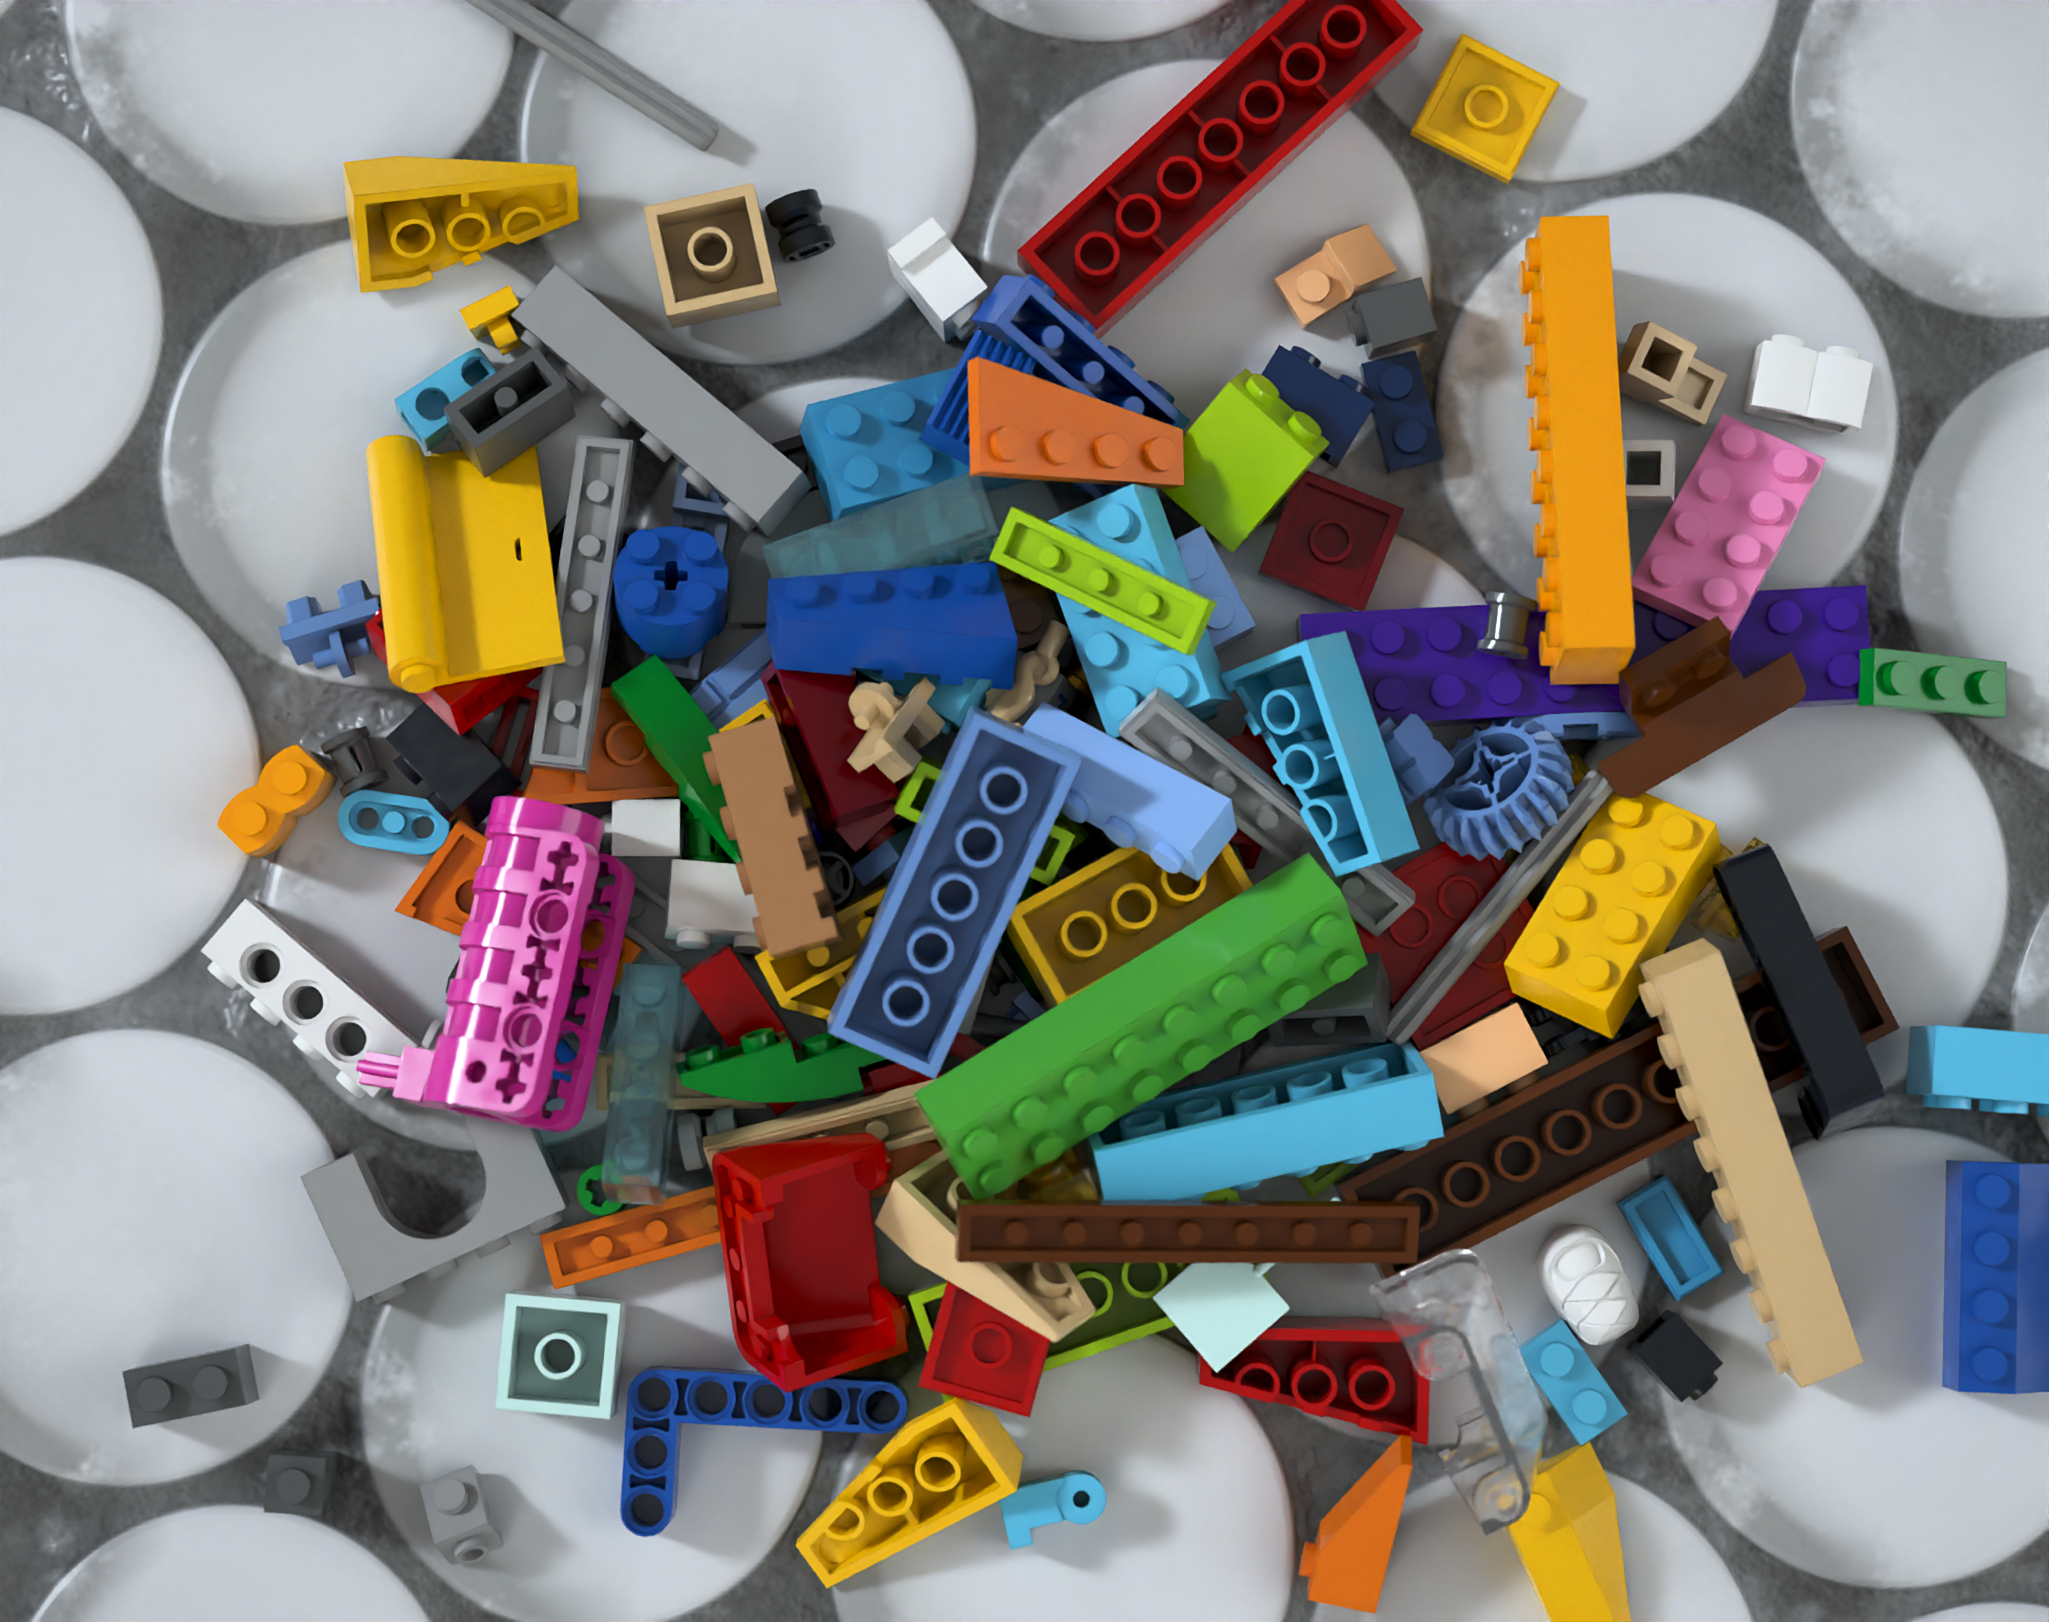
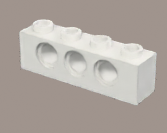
M244 899L201 949V952L212 960L207 969L217 979L231 989H234L238 983L255 997L250 1006L258 1014L275 1026L281 1020L298 1033L293 1040L294 1044L316 1062H320L323 1057H326L341 1070L335 1078L360 1099L366 1093L372 1098H382L389 1090L359 1083L361 1072L356 1071L359 1059L364 1060L366 1051L402 1057L404 1046L416 1048L421 1046L422 1042L257 901ZM271 950L279 958L280 971L272 981L265 983L257 976L255 964L262 953ZM309 987H315L323 997L322 1010L312 1019L305 1018L298 1009V998ZM352 1023L360 1025L366 1034L365 1047L354 1056L347 1054L340 1044L342 1031Z

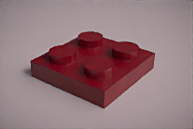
M1307 470L1291 489L1258 574L1350 611H1365L1404 508Z

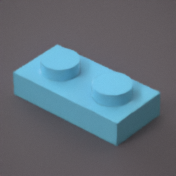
M1559 1318L1514 1349L1516 1355L1580 1446L1628 1414L1563 1319Z

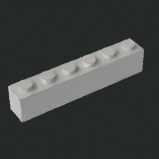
M557 265L552 268L511 314L524 330L518 338L530 350L536 346L545 358L551 353L563 363L564 366L558 372L571 385L583 394L590 387L604 398L599 407L623 428L630 421L645 433L640 439L645 447L663 462H666L672 455L684 465L686 469L682 472L681 476L703 496L707 497L713 490L723 498L727 504L722 511L746 532L755 525L769 537L813 487L799 467Z

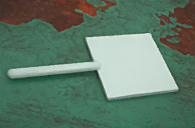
M1334 1197V1198L1331 1199L1330 1201H1342V1200H1341L1340 1198H1338V1197ZM1191 1263L1152 1297L1216 1373L1290 1309L1287 1303L1263 1277V1274L1276 1263H1258L1256 1266L1252 1263Z

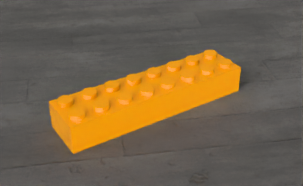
M1609 215L1540 217L1535 238H1526L1525 261H1520L1519 292L1520 295H1528V313H1523L1522 345L1523 347H1531V365L1525 366L1524 390L1526 399H1534V417H1529L1527 424V444L1529 451H1538L1537 470H1532L1530 475V498L1532 504L1541 505L1540 523L1534 524L1533 552L1535 558L1544 559L1543 577H1538L1536 581V607L1538 612H1546L1547 614L1546 631L1540 632L1539 661L1541 666H1549L1550 685L1619 684V672L1626 669L1635 649Z

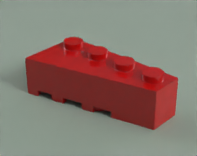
M1281 1316L1217 1373L1196 1350V1373L1200 1385L1271 1404L1272 1402L1301 1409L1304 1413L1323 1418L1324 1416L1332 1417L1379 1433L1384 1431L1399 1436L1412 1437L1413 1442L1428 1445L1431 1330L1424 1318Z

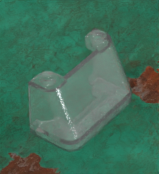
M1457 1248L1439 1254L1368 1288L1379 1313L1384 1320L1387 1319L1405 1345L1409 1357L1420 1375L1435 1381L1451 1379L1464 1372L1468 1376L1480 1406L1454 1418L1459 1430L1457 1443L1451 1451L1448 1448L1438 1454L1449 1479L1487 1536L1513 1524L1528 1509L1547 1436L1549 1421L1489 1271L1476 1254L1466 1249Z

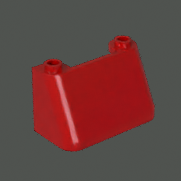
M863 1132L738 1146L718 1152L712 1159V1175L734 1338L743 1358L786 1393L908 1352L905 1330L909 1328L910 1319L907 1307L900 1297H894L889 1290L880 1285L870 1191L882 1188L886 1184L887 1174L892 1169V1161L885 1143L871 1133Z

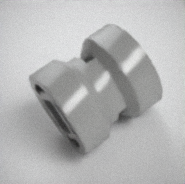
M733 1106L715 1109L711 1116L699 1117L695 1113L676 1117L680 1150L686 1171L704 1168L708 1163L703 1149L704 1136L739 1128Z

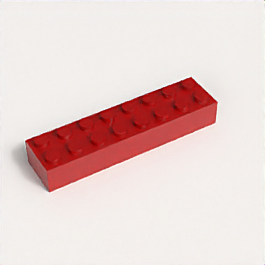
M1290 0L1017 250V265L1027 275L1031 274L1048 285L1055 293L1053 299L1066 311L1072 310L1091 323L1096 330L1093 335L1100 339L1416 49L1424 29L1396 0Z

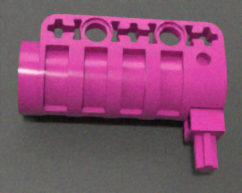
M512 796L493 798L485 831V837L488 840L482 866L477 867L472 886V892L475 894L469 921L463 925L459 948L462 949L458 969L456 977L450 981L446 1004L449 1007L443 1033L437 1036L434 1050L404 1046L402 1057L366 1051L364 1060L359 1059L356 1071L361 1072L359 1079L361 1085L394 1090L393 1097L414 1105L447 1110L511 1125L552 1132H566L578 1124L586 1107L635 889V876L632 869L618 858L599 852L605 822L588 813L550 802ZM609 873L615 876L613 886H605L603 890L597 887L599 877H608ZM591 904L601 908L603 904L610 908L609 913L606 915L598 910L590 909ZM595 922H601L605 928V939L598 949L586 952L582 945L584 930ZM582 959L597 965L596 970L586 966L585 969L577 966L578 960ZM584 984L590 987L588 997H579L578 1000L572 998L574 987L581 988ZM566 1014L575 1018L577 1016L584 1018V1025L580 1026L565 1020ZM575 1033L580 1041L578 1055L568 1063H561L556 1054L557 1045L565 1035ZM553 1071L572 1076L571 1081L567 1082L562 1079L556 1080L552 1078ZM558 1097L565 1099V1105L562 1110L557 1109L552 1112L546 1109L549 1099H557Z

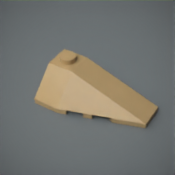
M943 1149L894 1180L875 1224L913 1261L1055 1343L1093 1316L1096 1309L1068 1263L957 1262L955 1258L957 1199L974 1198L948 1161ZM1016 1181L1008 1189L993 1195L989 1199L1020 1200L1015 1192L1019 1184Z

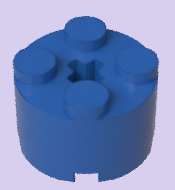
M678 526L638 530L628 537L626 546L620 552L614 567L615 609L620 629L625 636L627 633L631 639L638 643L639 649L652 656L656 654L660 658H684L703 650L704 644L710 641L716 634L717 637L720 635L728 619V567L722 552L718 548L717 541L707 532Z

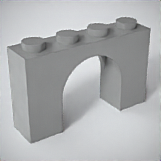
M462 1115L484 1165L486 1190L481 1207L475 1217L466 1225L445 1233L421 1232L408 1227L398 1220L387 1207L361 1149L301 1176L300 1178L356 1302L372 1296L375 1305L380 1304L407 1291L403 1282L424 1272L427 1281H431L457 1269L459 1265L455 1259L456 1257L476 1249L479 1257L482 1258L510 1245L511 1242L508 1234L528 1226L531 1234H535L563 1221L559 1211L566 1209L571 1201L539 1130Z

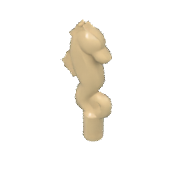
M1050 621L1036 649L1025 653L1018 661L1012 690L991 688L989 691H985L987 698L985 704L987 707L986 712L1013 723L1029 709L1034 702L1035 685H1049L1058 675L1059 662L1056 658L1070 634L1068 627L1057 621ZM1013 723L1021 728L1023 727L1020 723Z

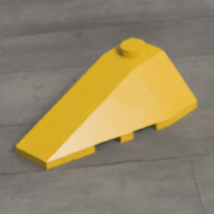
M409 156L343 162L347 216L361 293L419 286L433 280L432 273L461 261H463L465 266L482 260L481 253L507 242L518 245L579 220L577 170L573 165Z
M955 1397L907 1422L797 1539L795 1546L825 1587L829 1588L1018 1490L1024 1455L992 1411Z
M1590 1441L1582 1446L1576 1445L1486 1489L1549 1622H1631L1615 1494Z

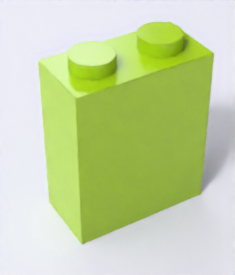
M1246 368L1225 385L1183 436L1184 486L1175 489H1160L1233 553L1251 537L1328 447L1330 442L1321 435V428L1315 420L1303 412H1295L1279 398V391L1270 380L1260 374H1252Z

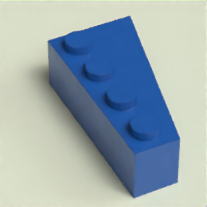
M995 562L768 579L766 632L775 669L850 676L854 668H864L881 674L882 679L904 680L905 672L940 675L939 684L963 686L965 677L992 680L991 688L1012 690L1018 639Z

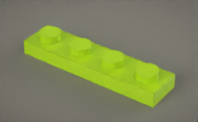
M1017 507L1010 508L989 557V560L1186 655H1194L1217 603L1202 594Z

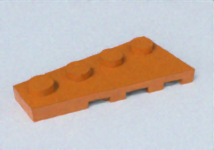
M981 357L968 361L970 476L1119 486L1137 484L1163 489H1175L1184 486L1183 429Z
M459 819L448 834L444 844L437 849L394 911L461 937L463 925L469 921L475 896L472 892L476 869L482 866L488 840L485 835L476 828L474 830ZM595 922L584 930L582 945L586 952L598 949L603 943L605 928L601 922ZM625 934L611 995L614 994L645 950ZM582 959L578 960L577 966L583 969L586 966L596 970L597 965Z

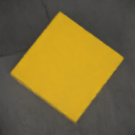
M1462 33L1420 112L1410 135L1508 185L1561 83Z

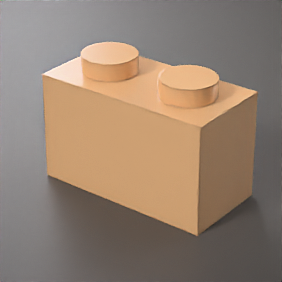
M1518 1002L1510 1003L1449 1034L1429 1047L1418 1051L1433 1072L1441 1114L1449 1115L1456 1111L1460 1120L1489 1106L1490 1103L1486 1095L1505 1085L1509 1093L1512 1094L1535 1083L1540 1079L1536 1070L1549 1063Z

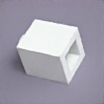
M621 799L612 801V813H603L602 821L605 822L602 836L603 847H612V856L618 859L684 858L685 822L681 821V812L685 811V804L680 799Z

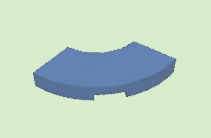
M1627 712L1563 713L1518 717L1522 726L1535 720L1543 730H1549L1551 735H1555L1559 741L1619 740L1641 737ZM1512 718L1499 720L1505 726Z

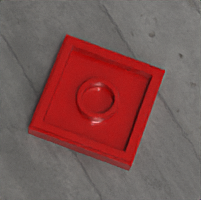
M947 1280L918 1387L1030 1418L1051 1340Z

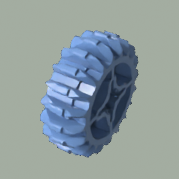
M1514 717L1503 726L1499 719H1494L1488 729L1482 730L1475 725L1473 734L1463 740L1456 737V746L1451 751H1448L1454 759L1455 766L1438 785L1424 794L1425 803L1422 805L1426 811V817L1432 824V829L1442 842L1445 841L1448 847L1450 846L1452 850L1457 851L1461 857L1469 854L1473 855L1478 861H1481L1490 853L1501 860L1507 849L1514 848L1522 853L1523 844L1531 838L1541 841V831L1546 826H1558L1556 812L1570 807L1567 795L1575 789L1571 776L1574 770L1571 767V760L1557 737L1551 735L1549 730H1543L1535 720L1522 726L1519 718Z

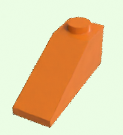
M1400 1435L1320 1521L1315 1543L1305 1541L1299 1575L1308 1577V1600L1373 1614L1376 1613L1413 1466L1412 1437Z

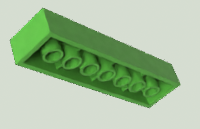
M1307 852L916 1091L914 1095L948 1161L973 1198L989 1199L993 1195L1005 1191L1014 1182L1045 1163L1055 1160L1061 1153L1092 1134L1104 1130L1113 1121L1144 1102L1154 1099L1160 1092L1191 1073L1203 1069L1212 1060L1241 1042L1250 1040L1259 1031L1290 1012L1300 1009L1306 1002L1338 982L1347 980L1356 971L1366 966L1368 962L1344 895Z

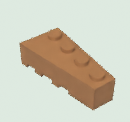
M773 716L708 736L712 750L703 753V758L712 786L722 784L727 806L719 808L728 840L737 839L743 861L737 862L736 868L745 896L753 894L759 916L752 918L761 950H768L771 957L779 960L844 940L779 721Z

